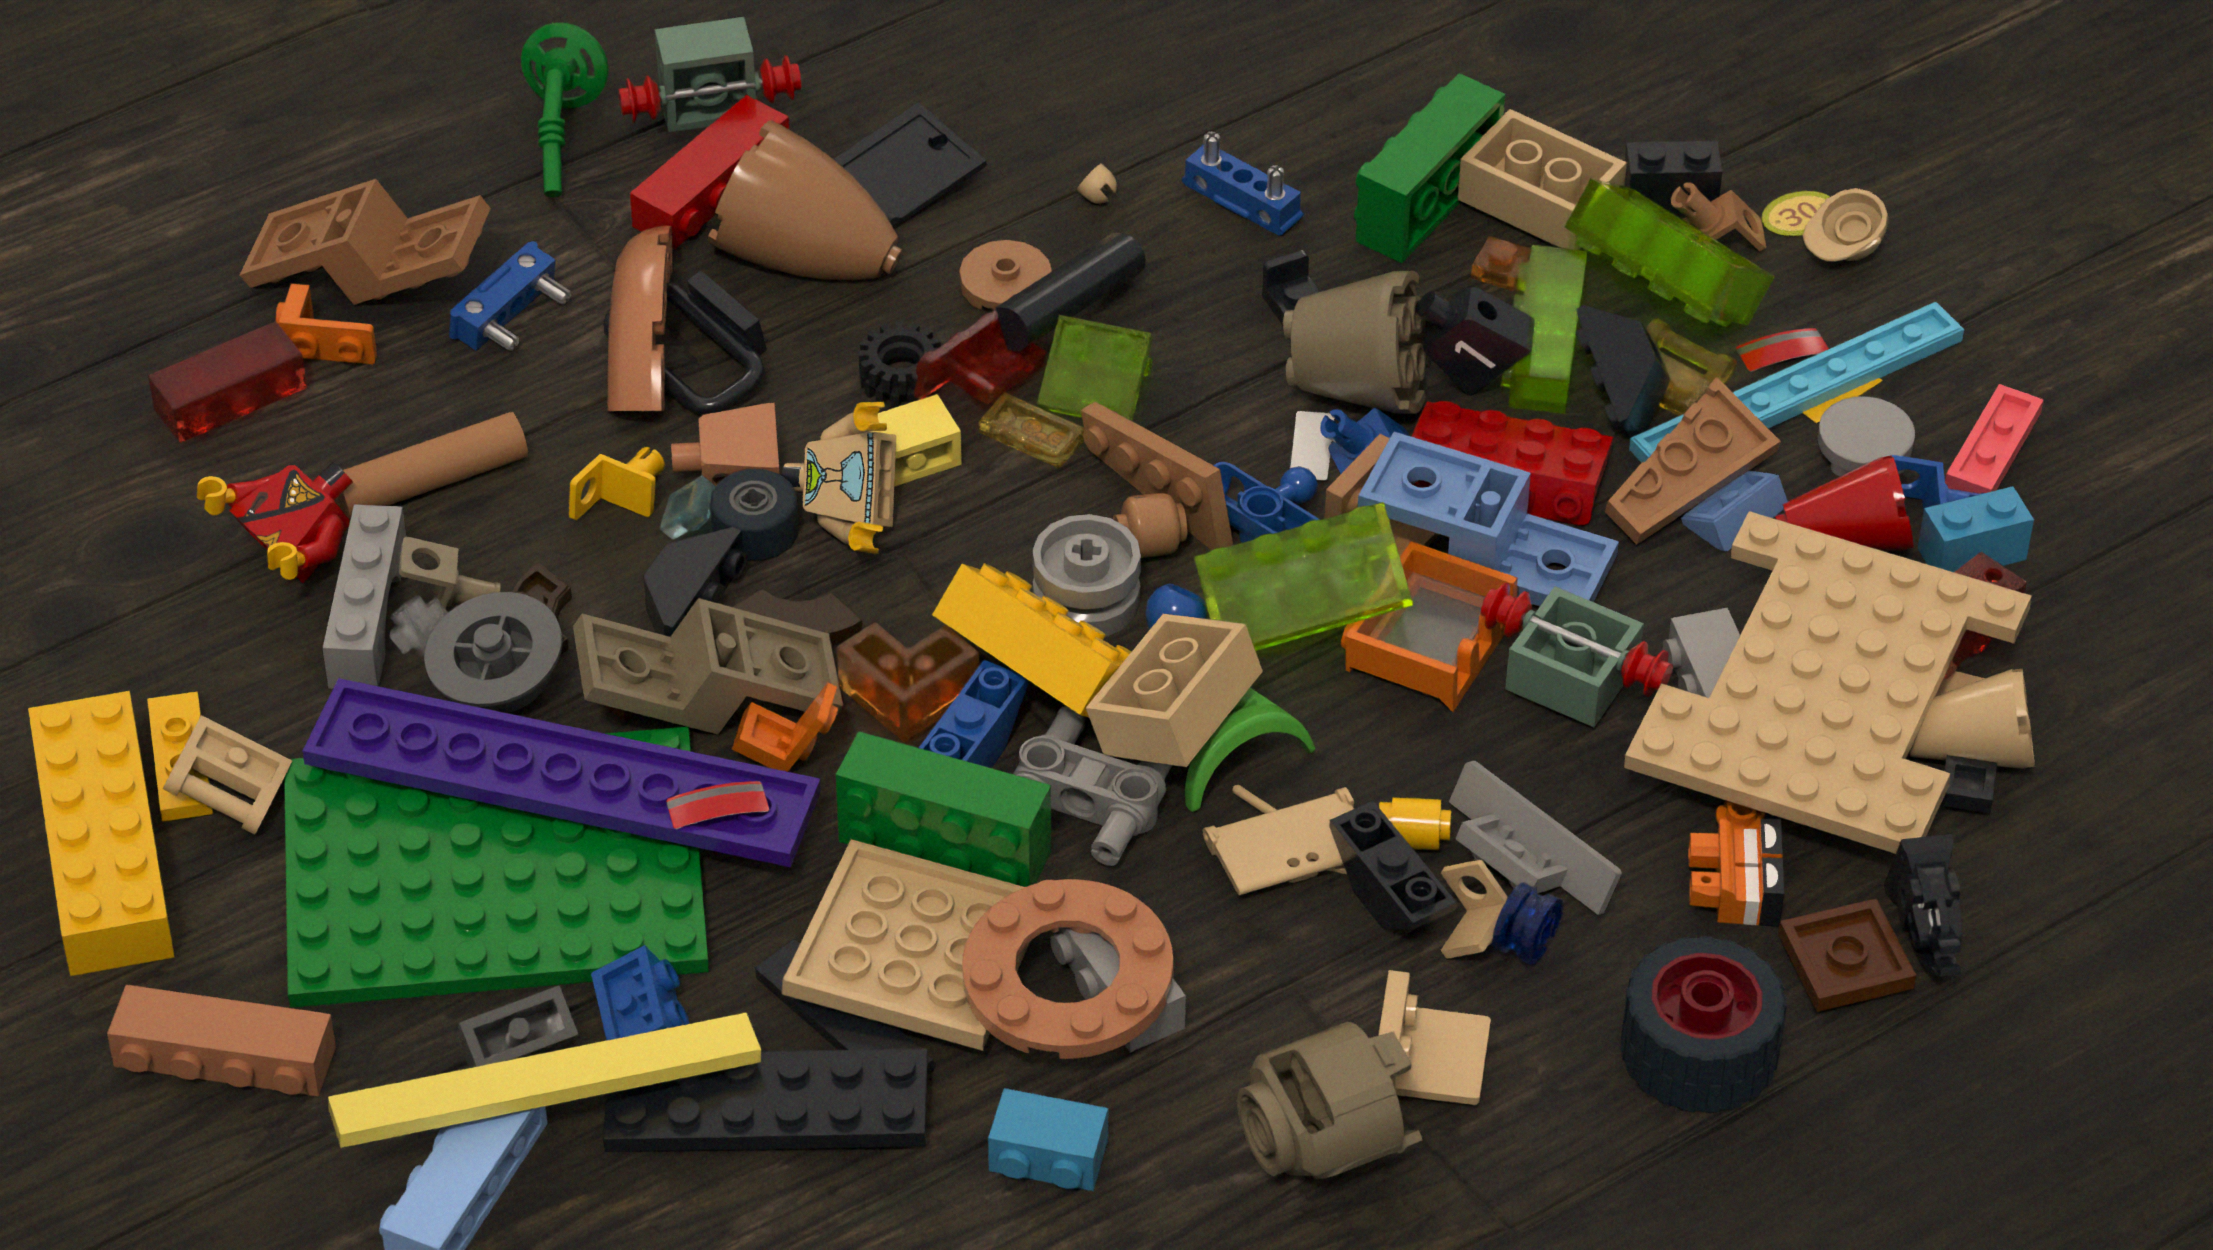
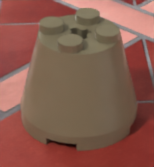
M1392 271L1301 297L1294 310H1286L1283 319V330L1285 338L1291 339L1292 356L1287 359L1286 379L1289 386H1299L1303 392L1369 408L1376 407L1378 410L1389 413H1418L1426 398L1425 391L1419 390L1420 381L1424 378L1425 368H1431V359L1425 354L1423 349L1426 320L1416 313L1417 305L1421 300L1417 296L1415 285H1419L1418 273L1415 271Z

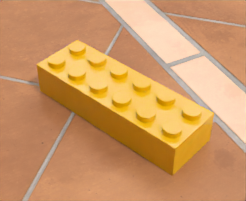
M130 691L28 708L61 934L70 976L174 958Z

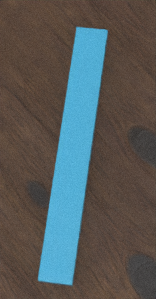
M1935 301L1732 393L1767 428H1770L1848 391L1961 342L1964 329ZM1683 415L1631 437L1629 450L1641 463L1646 462L1656 450L1657 444L1680 423Z

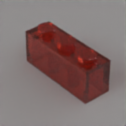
M276 321L148 375L154 410L179 443L307 388L302 353Z

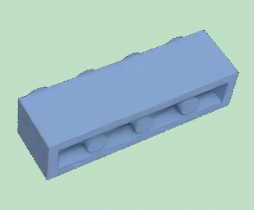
M546 1107L442 1127L435 1138L433 1151L423 1166L417 1165L411 1172L406 1191L398 1203L390 1205L383 1214L379 1233L383 1237L384 1250H465L546 1127Z

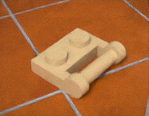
M201 715L163 790L177 796L178 792H181L243 823L241 828L255 835L292 760ZM192 768L254 799V804L251 805L189 774L190 769Z

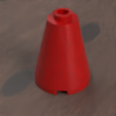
M1892 455L1873 460L1782 504L1784 514L1775 516L1777 520L1880 551H1904L1914 548L1909 516L1906 515L1904 505L1905 497L1897 466Z

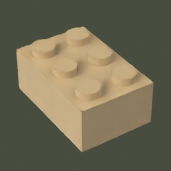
M1509 109L1461 158L1458 200L1575 254L1623 203L1627 162Z
M1162 614L1086 707L1103 754L1187 767L1263 672L1246 624Z

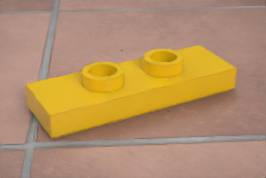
M198 692L147 699L162 822L213 814V808L181 792H178L177 796L163 790L172 769L201 716ZM192 768L190 769L189 774L209 783L208 776Z

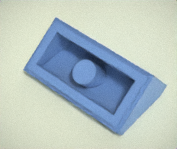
M1747 471L1688 511L1681 520L1684 526L1717 549L1729 551L1749 511L1773 518L1783 510L1782 504L1788 501L1779 475Z

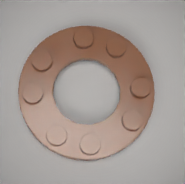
M1079 879L1043 880L1037 884L1022 888L1004 897L989 908L977 921L968 936L963 952L962 972L967 1002L977 1020L994 1037L1026 1053H1029L1030 1048L1043 1051L1059 1052L1060 1059H1074L1112 1051L1127 1044L1146 1031L1155 1022L1167 1004L1166 997L1174 977L1172 945L1164 925L1157 915L1142 901L1128 892L1104 883ZM1059 927H1069L1077 933L1088 934L1095 932L1100 934L1104 941H1108L1113 945L1120 960L1119 971L1113 982L1097 996L1077 1003H1055L1036 996L1022 984L1016 972L1017 958L1021 951L1027 947V943L1040 933L1050 930L1056 933L1059 931Z

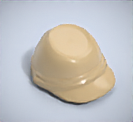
M1857 188L1840 191L1830 198H1826L1805 226L1803 240L1806 247L1819 259L1825 261H1858L1867 257L1876 250L1886 233L1888 214L1885 204L1873 193Z

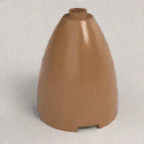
M772 120L767 121L759 132V135L764 137V140L759 146L753 145L749 151L745 150L726 185L715 211L718 214V219L721 220L718 231L711 230L708 235V243L745 261L771 270L801 277L854 281L879 278L883 271L891 274L901 257L903 249L897 247L899 237L887 216L872 196L847 170L828 154L784 126Z

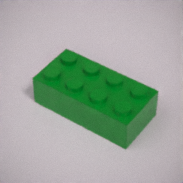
M1460 73L1446 87H1440L1434 94L1432 101L1421 112H1415L1407 126L1396 137H1390L1382 151L1371 162L1364 163L1360 168L1355 182L1358 187V204L1354 212V220L1357 221L1356 242L1397 262L1403 263L1462 202L1458 200L1461 158L1504 115L1505 94Z
M860 731L857 733L836 773L838 836L841 843L849 844L852 839L1022 887L1036 884L1051 854V785Z

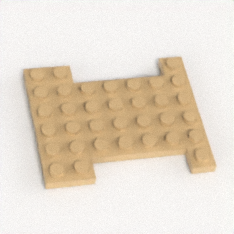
M1749 511L1732 544L1731 558L1772 570V573L1710 697H1703L1661 683L1625 754L1624 768L1896 854L1901 839L1926 837L1949 787L1950 773L1906 760L1966 629L2015 643L2030 610L2032 596Z

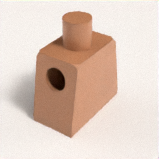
M765 403L702 415L699 418L700 442L671 444L673 473L702 471L703 494L708 498H711V493L719 481L734 472L745 469H766L780 474L775 403Z

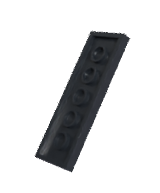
M928 1049L761 1052L760 1063L606 1094L603 1128L605 1152L926 1146Z

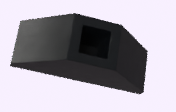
M1585 305L1575 309L1582 327L1576 329V334L1586 354L1592 353L1596 364L1591 366L1590 370L1602 393L1607 391L1611 402L1604 406L1612 425L1616 430L1624 428L1630 437L1647 431L1671 381L1656 341L1640 321Z
M730 527L665 545L643 576L646 611L656 633L671 637L698 598L721 604L725 589L732 579L737 580L741 576L746 565L747 555L743 552L742 531L740 529Z
M1374 801L1330 819L1329 827L1354 894L1382 928L1413 930L1456 910L1457 902Z

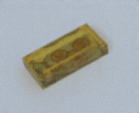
M1005 392L979 420V433L1059 469L1084 441L1083 427Z

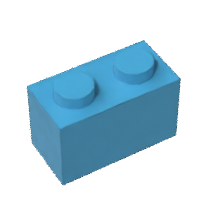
M2013 486L1924 508L1917 549L1927 565L1961 575H1968L2024 561L2027 559L2034 519Z
M1004 1088L988 1137L989 1171L1002 1173L1011 1178L1023 1177L1054 1183L1062 1188H1079L1093 1191L1108 1143V1108Z

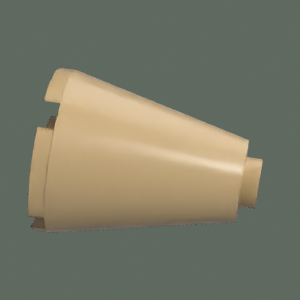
M2010 669L1935 696L1909 751L1910 757L1946 761V756L1950 755L1996 762L1997 766L2019 769L2034 767L2031 726L2023 669Z

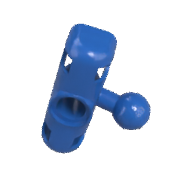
M1218 462L1213 465L1219 468L1221 472L1229 524L1239 531V538L1246 547L1253 550H1270L1277 556L1284 557L1297 568H1307L1320 558L1325 548L1326 525L1323 521L1298 506V504L1309 502L1317 492L1316 476L1310 469L1301 466L1288 469L1280 480V486L1274 489L1264 485L1228 462ZM1232 477L1238 478L1244 486V493L1242 491L1238 493V502L1226 495L1230 488ZM1306 523H1309L1315 527L1318 534L1308 543L1303 544L1300 540Z

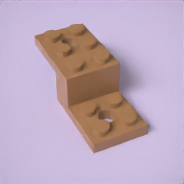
M373 179L269 213L240 276L252 288L268 282L277 283L287 276L302 271L312 272L323 266L354 305L371 299L380 300L390 293L409 287L415 289L426 282L445 276L454 277L461 273L469 263V256L482 233V227L491 208L479 195L407 218L377 179Z

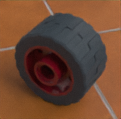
M1706 936L1676 939V941L1664 943L1656 947L1652 953L1646 954L1639 961L1638 967L1632 971L1626 992L1621 1034L1622 1060L1627 1065L1626 1070L1630 1077L1637 1081L1639 1087L1645 1093L1656 1097L1659 1102L1690 1112L1705 1111V1113H1714L1724 1109L1731 1110L1740 1107L1748 1100L1752 1101L1758 1097L1763 1088L1769 1086L1773 1080L1774 1070H1777L1787 1010V998L1784 996L1785 988L1781 979L1774 973L1775 969L1749 948L1741 947L1736 942L1725 939L1724 941Z

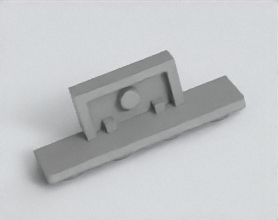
M1467 762L1464 765L1449 803L1472 820L1462 822L1455 839L1468 848L1476 860H1482L1484 864L1492 866L1508 879L1509 884L1514 889L1531 896L1553 888L1562 887L1596 914L1604 913L1621 877L1622 872L1620 868L1478 762Z

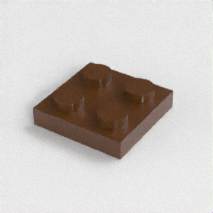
M1877 898L1780 921L1778 935L1817 1012L1914 989L1916 973Z

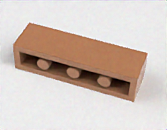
M132 985L125 986L107 1032L114 1067L125 1068L133 1072L147 1071L175 1075L187 1080L202 1079L223 1082L235 1087L250 1086L278 1090L289 1095L305 1094L319 1096L336 1049L331 1014Z

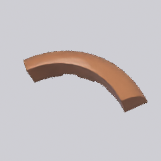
M661 226L643 230L627 242L617 259L609 318L608 411H665L664 344H656V335H664L667 283H669L670 275L673 272L672 226Z

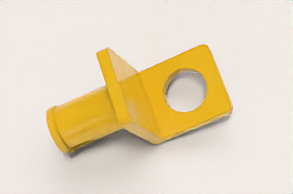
M644 447L637 452L633 459L625 464L599 454L570 482L569 518L578 520L599 499H604L649 517L654 512L655 476L659 475L665 467L662 455L655 449L650 453V447ZM590 479V486L588 492L585 495V497L581 500L582 490L586 482Z

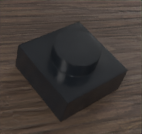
M1947 755L1944 771L1950 773V781L1940 806L1990 813L1997 763Z

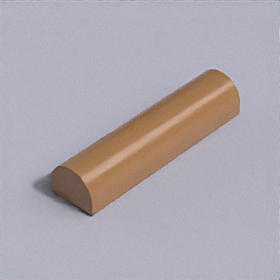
M509 412L344 469L343 471L350 477L353 483L336 499V504L351 519L354 504L389 506L524 459L528 456V448L523 430L514 412Z

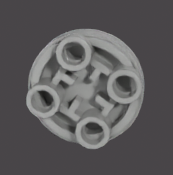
M1851 397L1834 403L1823 413L1818 430L1820 450L1831 462V470L1837 476H1842L1880 457L1890 455L1910 457L1915 439L1914 425L1909 416L1898 406L1874 397Z

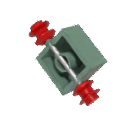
M744 17L655 29L659 90L657 83L649 75H646L643 85L634 86L629 78H626V88H619L618 95L622 116L630 115L632 123L636 122L638 113L645 112L649 114L652 120H656L662 105L669 133L709 127L745 95L756 99V92L762 91L763 96L770 103H774L776 94L785 92L792 101L794 100V91L801 90L802 87L799 66L797 63L790 64L788 56H784L781 66L774 67L766 58L759 68V75L758 72L754 71V53Z
M1503 583L1497 590L1494 588L1490 589L1482 603L1480 613L1481 616L1485 617L1486 629L1490 630L1497 623L1505 625V636L1508 638L1521 632L1509 649L1505 689L1592 727L1596 726L1623 686L1628 689L1635 682L1644 684V696L1650 697L1655 690L1659 689L1661 683L1667 685L1671 677L1673 664L1668 662V651L1662 650L1656 657L1648 654V643L1642 642L1644 623L1554 586L1537 611L1532 610L1529 592L1524 591L1517 598L1510 596V585L1508 583Z

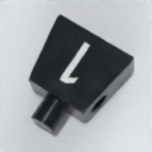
M1477 287L1466 288L1450 301L1434 290H1431L1421 298L1417 305L1416 313L1426 320L1423 342L1425 354L1469 396L1532 352L1535 319Z

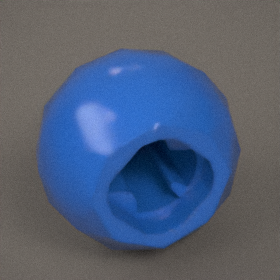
M1165 584L1156 588L1148 599L1145 615L1148 628L1151 629L1162 614L1206 619L1207 610L1205 601L1199 595L1174 584Z

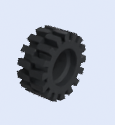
M895 322L896 329L890 330L888 324L880 326V334L872 330L867 334V340L863 339L861 341L860 350H858L859 378L861 389L865 388V395L872 398L876 395V402L885 403L887 400H890L891 408L899 407L900 402L908 404L915 401V399L921 400L930 397V394L936 395L940 392V385L943 386L944 355L941 340L938 336L933 338V331L928 328L920 333L919 324L912 323L910 329H904V322ZM897 362H907L914 364L913 366L907 368H894L888 366L890 364Z

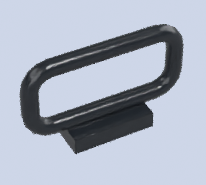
M700 271L687 280L689 293L681 286L669 281L667 283V300L746 368L742 377L714 396L704 397L697 394L665 366V391L687 410L695 414L705 415L730 409L756 389L761 383L765 372L764 362L759 355L764 353L767 347L759 319L704 272ZM610 309L607 311L603 321L604 334L608 339Z

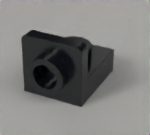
M1304 250L1267 261L1263 265L1262 297L1282 326L1286 310H1294L1301 297L1320 292L1308 276L1309 257Z

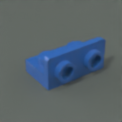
M645 945L591 973L606 1040L689 1024L688 1016L681 1003L677 1000L675 988L679 987L680 983L675 969L667 959L660 961Z

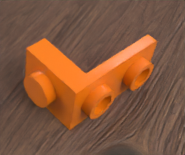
M290 285L286 301L279 302L276 310V328L280 330L283 356L362 364L375 363L377 350L374 327L372 325L314 319L310 285Z
M827 682L797 723L751 702L743 713L732 750L769 768L788 772L798 759L806 761L816 743L817 733L820 732L825 735L832 726L838 712V707L832 705L837 686Z

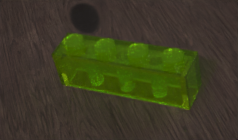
M1532 245L1529 263H1520L1517 290L1524 291V295L1515 294L1513 307L1533 317L1535 324L1532 352L1502 374L1501 387L1510 388L1509 407L1565 414L1577 337L1576 329H1578L1579 317L1575 309L1581 307L1587 251Z

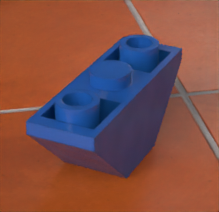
M984 660L919 748L992 768L1005 751L1028 686V679L1019 673Z

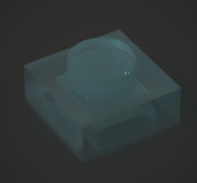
M701 475L670 494L659 529L674 540L691 529L695 531L701 528L711 515V493L716 486Z

